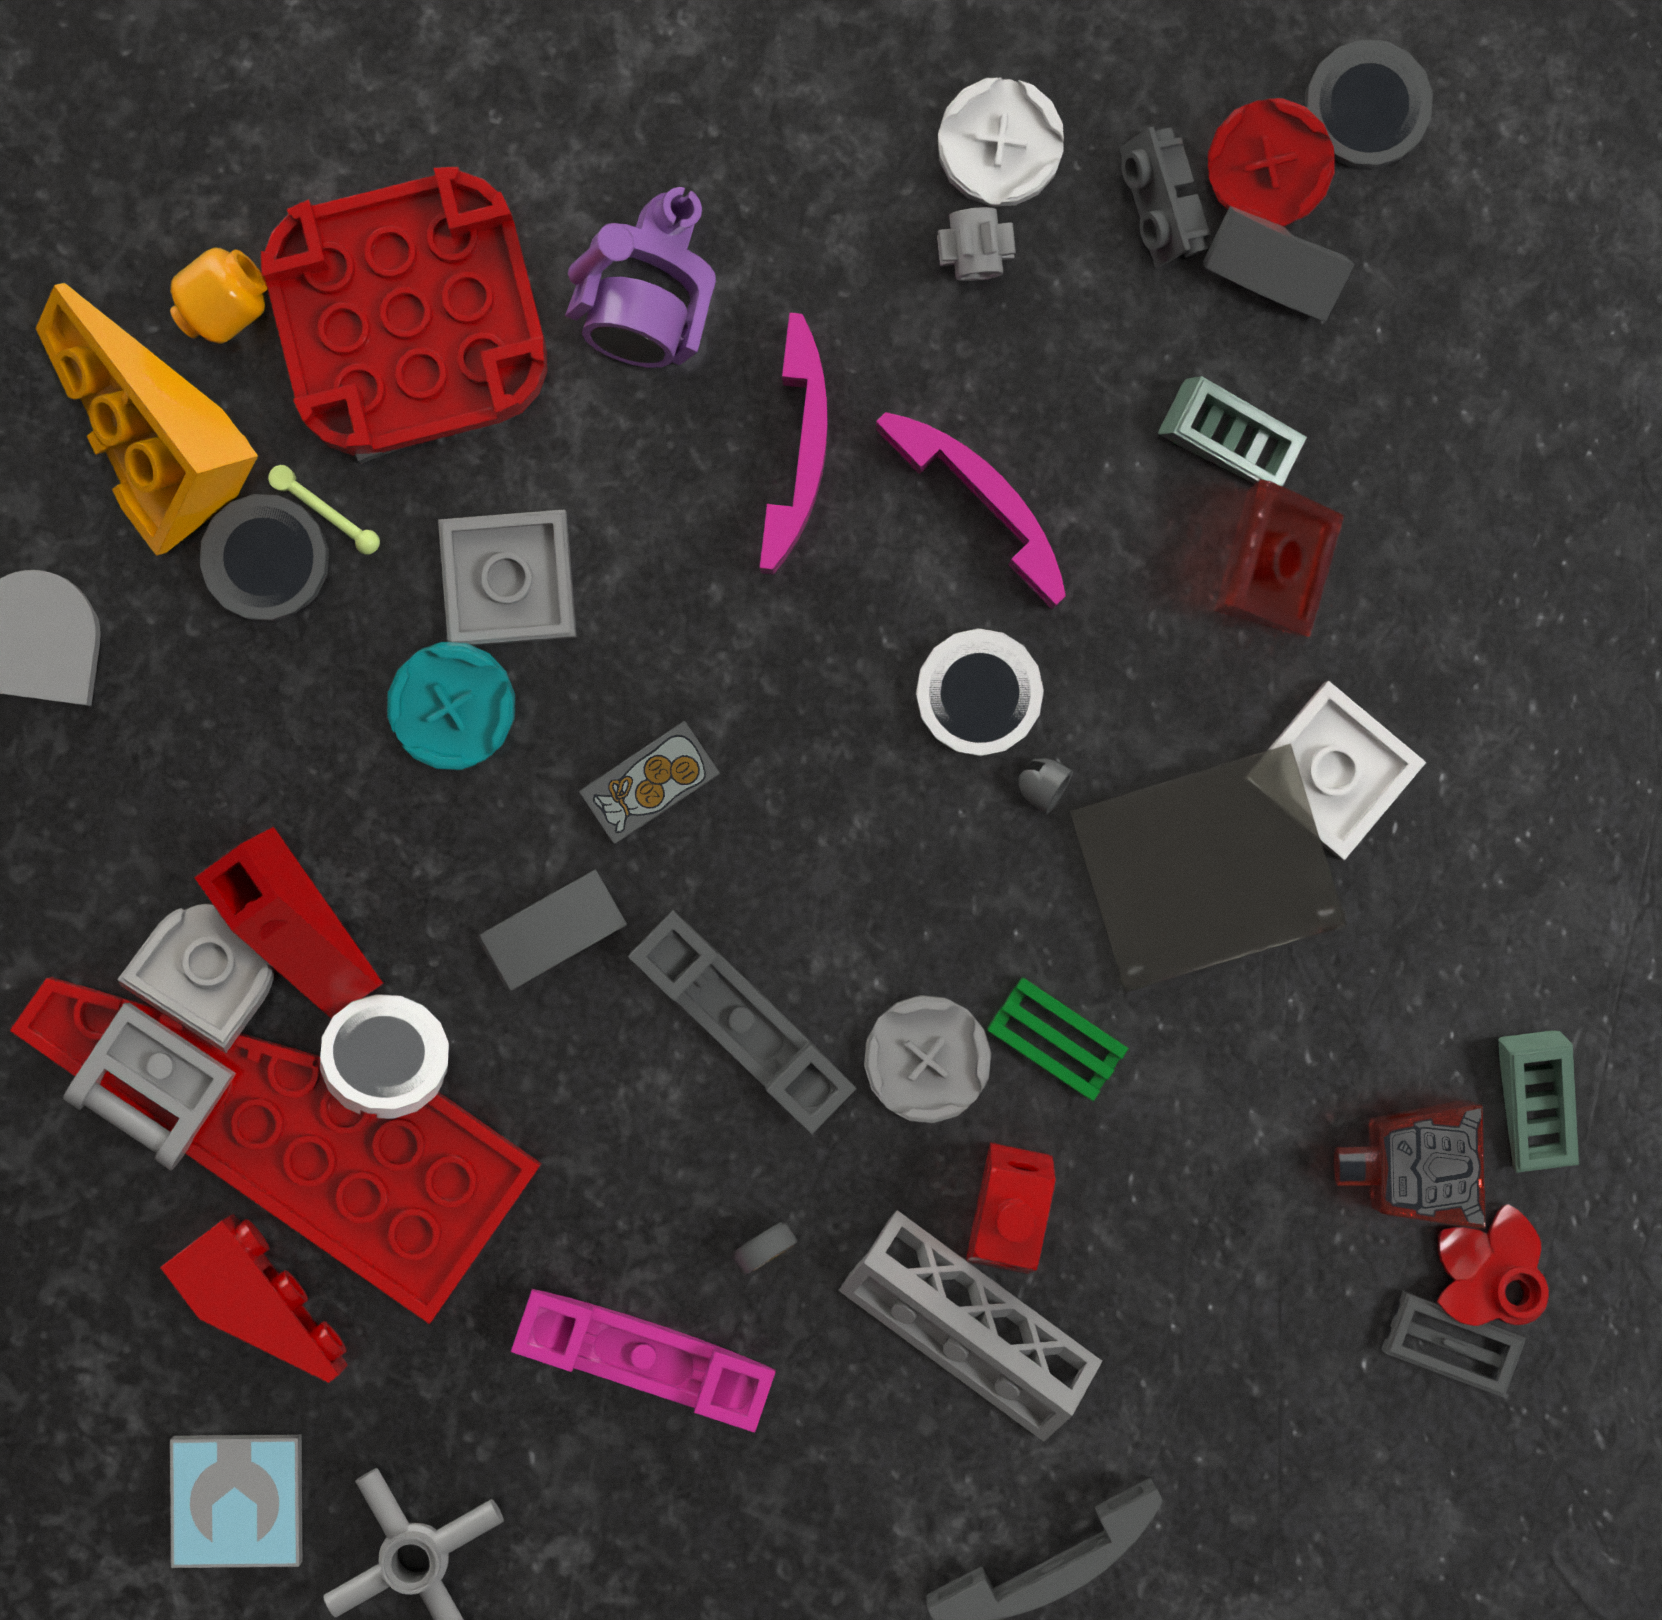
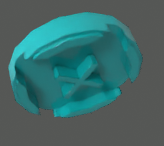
M440 642L418 650L398 669L388 691L387 718L393 732L395 731L397 738L402 742V747L414 759L436 769L462 770L486 760L503 745L515 719V692L507 672L489 653L468 643Z

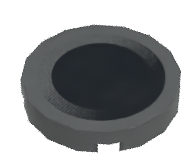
M1361 39L1338 47L1318 65L1305 91V107L1324 123L1334 146L1335 161L1349 168L1375 170L1400 160L1421 141L1432 117L1433 92L1425 70L1408 51L1388 41Z
M252 494L230 502L211 519L201 540L200 568L207 589L224 608L249 620L278 621L297 613L317 597L328 575L329 549L320 526L305 508L279 495Z

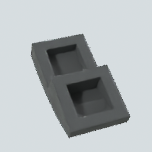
M1232 206L1229 207L1202 263L1207 269L1249 290L1325 322L1354 267L1353 262L1347 256L1295 237L1284 226Z
M595 869L477 936V939L507 992H510L626 926L627 923Z

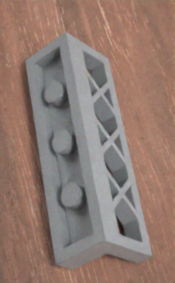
M898 1210L891 1216L869 1252L849 1273L838 1290L1042 1441L1048 1439L1073 1416L1102 1363V1360ZM895 1237H898L916 1251L921 1268L907 1269L885 1253ZM955 1279L966 1287L972 1306L959 1307L946 1298L941 1280ZM1007 1317L1018 1325L1024 1344L1010 1345L999 1337L993 1318ZM1057 1354L1079 1370L1070 1387L1050 1374L1045 1359L1046 1355Z

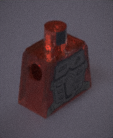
M1463 1100L1370 1119L1369 1123L1370 1147L1335 1148L1334 1172L1337 1186L1371 1185L1372 1208L1379 1213L1472 1228H1486L1483 1107L1481 1104L1470 1100Z

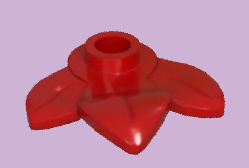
M1508 1204L1503 1205L1495 1215L1487 1234L1480 1230L1464 1227L1447 1228L1440 1231L1438 1235L1439 1259L1445 1271L1454 1282L1442 1291L1437 1303L1451 1318L1462 1324L1480 1326L1494 1319L1510 1325H1525L1541 1316L1549 1298L1547 1282L1543 1274L1537 1269L1541 1254V1241L1532 1224L1519 1210ZM1512 1281L1519 1283L1523 1290L1522 1300L1517 1305L1511 1304L1505 1294L1507 1285Z

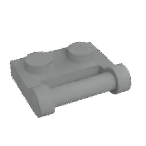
M125 1003L71 1082L63 1096V1100L78 1110L86 1106L157 1153L154 1160L167 1169L173 1170L190 1147L193 1138L236 1073L131 1003ZM109 1071L178 1117L179 1120L170 1132L102 1087L100 1083L105 1073Z

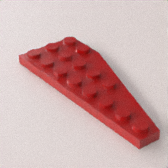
M54 977L45 979L10 1029L19 1038L76 1076L123 1004L131 1003L235 1072L236 1075L193 1138L185 1154L428 1324L433 1321L542 1164L439 1091L421 1109L394 1119L377 1118V1114L366 1113L360 1110L359 1114L345 1108L328 1091L320 1070L321 1056L240 1033L227 1053H224L152 1006ZM109 1071L103 1076L100 1083L102 1087L170 1132L179 1120L178 1117Z

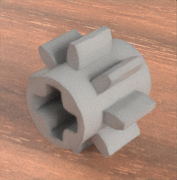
M970 208L951 213L949 215L951 229L938 230L937 241L940 266L954 265L956 280L960 281L985 280L1003 275L1002 260L1013 259L1016 253L1013 223L998 224L997 210L995 208Z

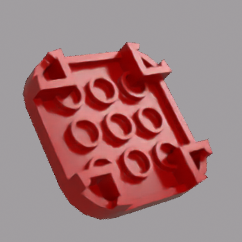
M459 167L434 168L435 175L317 205H312L308 199L287 209L289 214L272 231L265 252L261 251L262 277L267 284L295 396L293 401L303 422L310 431L332 449L350 455L384 453L504 422L523 413L540 394L548 372L547 348L512 214L501 191L495 190L482 178L460 171Z

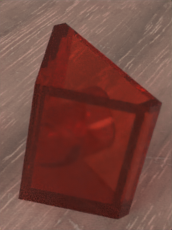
M1260 479L1248 490L1214 611L1310 637L1344 515L1272 481Z

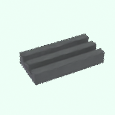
M1403 1291L1399 1300L1401 1305L1397 1315L1394 1314L1390 1324L1392 1328L1388 1339L1385 1338L1381 1350L1385 1354L1505 1398L1526 1337L1489 1322L1480 1326L1459 1323L1444 1312L1438 1303ZM1416 1310L1507 1344L1505 1354L1502 1355L1411 1321L1414 1311ZM1406 1333L1498 1367L1497 1376L1494 1379L1405 1346L1403 1341Z

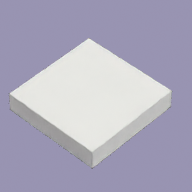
M1326 681L1244 779L1340 860H1345L1426 762L1330 681Z

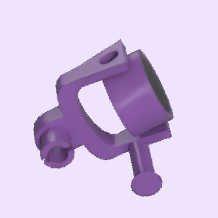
M677 187L667 193L657 195L642 209L636 227L618 223L605 225L593 237L590 248L569 267V279L576 287L565 316L577 321L588 312L582 329V335L585 341L597 351L621 362L642 367H664L671 364V362L681 365L698 352L716 277L707 262L700 256L687 250L694 224L698 222L702 212L700 200L692 191L685 197H682L685 188ZM628 257L636 258L652 264L678 280L689 292L690 303L686 309L685 304L674 294L657 285L639 279L607 277L600 280L602 271L614 261H622Z

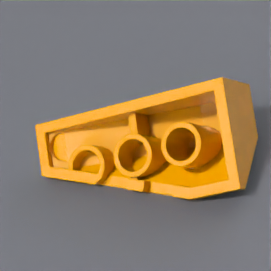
M67 284L54 285L36 326V331L67 396L72 399L80 398L86 409L93 431L87 435L95 455L106 452L121 483L112 489L120 508L156 556L167 553L238 496L258 455L222 408Z

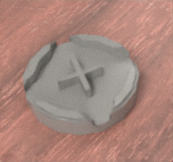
M920 995L897 1002L877 1019L866 1040L864 1066L871 1090L888 1109L909 1121L936 1123L958 1116L978 1098L989 1079L991 1051L984 1029L966 1008L944 997Z

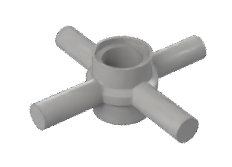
M378 1468L358 1478L355 1482L384 1531L386 1539L380 1548L379 1564L324 1595V1601L330 1613L336 1618L391 1587L403 1594H419L433 1620H464L441 1579L447 1570L450 1552L504 1522L497 1504L491 1499L436 1530L427 1524L409 1523ZM408 1544L423 1548L429 1556L430 1567L421 1572H413L406 1569L399 1560L398 1549Z

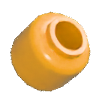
M212 248L205 251L171 280L170 292L175 305L171 307L170 312L178 327L189 337L195 339L201 335L210 342L222 344L233 338L262 315L265 308L263 293L267 290V284L254 262L241 251L235 249L232 252H228L221 248Z

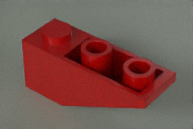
M274 826L241 843L194 877L231 931L331 1019L351 1002L362 999L383 984Z
M233 1213L160 1267L200 1320L328 1383L348 1366L341 1356L346 1352V1347L339 1335L327 1322L323 1321L319 1325L315 1322L303 1306L308 1301L305 1291L288 1271L284 1270L280 1274L264 1254L269 1250L267 1241L257 1227L248 1219L240 1223Z

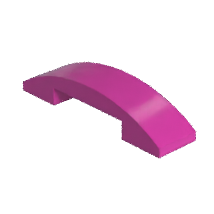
M789 313L782 373L784 386L807 388L793 507L767 504L760 571L763 574L774 575L798 542L817 498L826 456L827 396L824 374L812 333L803 314Z
M885 412L876 421L875 430L919 475L938 457L1024 545L1010 560L1008 565L1051 609L1059 604L1066 595L1055 555L1033 513L1011 485L984 459L951 436L927 424Z
M535 1289L531 1291L511 1349L512 1353L570 1372L575 1368L693 1407L694 1413L754 1433L776 1372L775 1369L750 1358L676 1330L594 1304Z

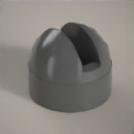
M1048 758L1034 759L1027 764L1026 770L1018 777L1021 796L1031 806L1045 814H1049L1064 793L1073 771L1059 762Z

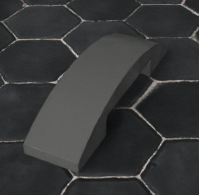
M674 910L628 955L629 959L673 1001L681 1005L811 1134L857 1089L802 1032Z
M1151 1477L1095 1506L1099 1519L1105 1529L1104 1531L994 1588L983 1566L927 1594V1607L932 1619H1002L1045 1606L1084 1586L1117 1561L1141 1536L1154 1518L1163 1500Z

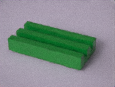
M1023 977L1020 978L987 1027L989 1032L1092 1101L1095 1100L1101 1087L1110 1078L1115 1066L1129 1049ZM1024 996H1029L1109 1050L1104 1059L1101 1061L1019 1006ZM1013 1016L1093 1070L1094 1074L1087 1082L1005 1027L1010 1017Z

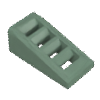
M1203 376L1188 378L1183 382L1158 432L1159 435L1176 445L1274 494L1280 492L1307 438ZM1205 403L1208 407L1195 430L1191 428V425L1201 405ZM1223 413L1231 416V419L1220 441L1217 443L1211 437ZM1248 425L1254 428V431L1240 456L1234 450ZM1270 436L1278 440L1265 468L1262 469L1255 464Z
M1555 1030L1500 1037L1498 1039L1500 1070L1513 1169L1517 1173L1579 1165L1573 1044L1560 1031ZM1550 1060V1064L1524 1067V1063ZM1552 1082L1553 1090L1525 1093V1085ZM1556 1109V1116L1527 1119L1528 1111ZM1559 1133L1560 1142L1528 1146V1136Z

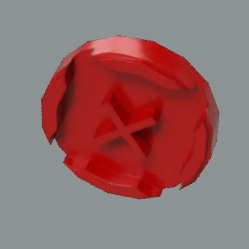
M1283 98L1257 100L1234 110L1217 128L1208 151L1209 180L1218 201L1226 209L1232 206L1278 225L1287 226L1308 216L1326 197L1335 174L1334 146L1324 123L1307 107Z

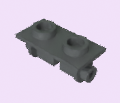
M1149 127L1119 147L1122 157L1123 178L1132 190L1139 213L1142 240L1150 250L1155 268H1159L1184 254L1185 258L1208 251L1206 239L1211 237L1210 229H1208L1198 194L1181 198L1177 197L1175 188L1188 186L1194 182L1182 138H1175L1172 128L1155 131L1154 127Z

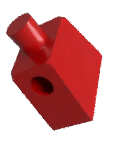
M990 1142L966 1255L967 1262L1024 1274L1037 1271L1056 1178L1052 1155ZM1014 1167L1026 1169V1170H1029V1171H1024V1170L1016 1169V1168H1014Z

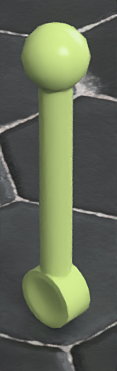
M278 465L271 469L268 480L274 489L280 492L289 491L355 540L356 549L360 553L369 555L378 550L380 539L374 531H362L298 483L295 473L289 467Z

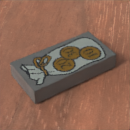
M683 721L579 792L612 842L617 844L721 773L686 721Z

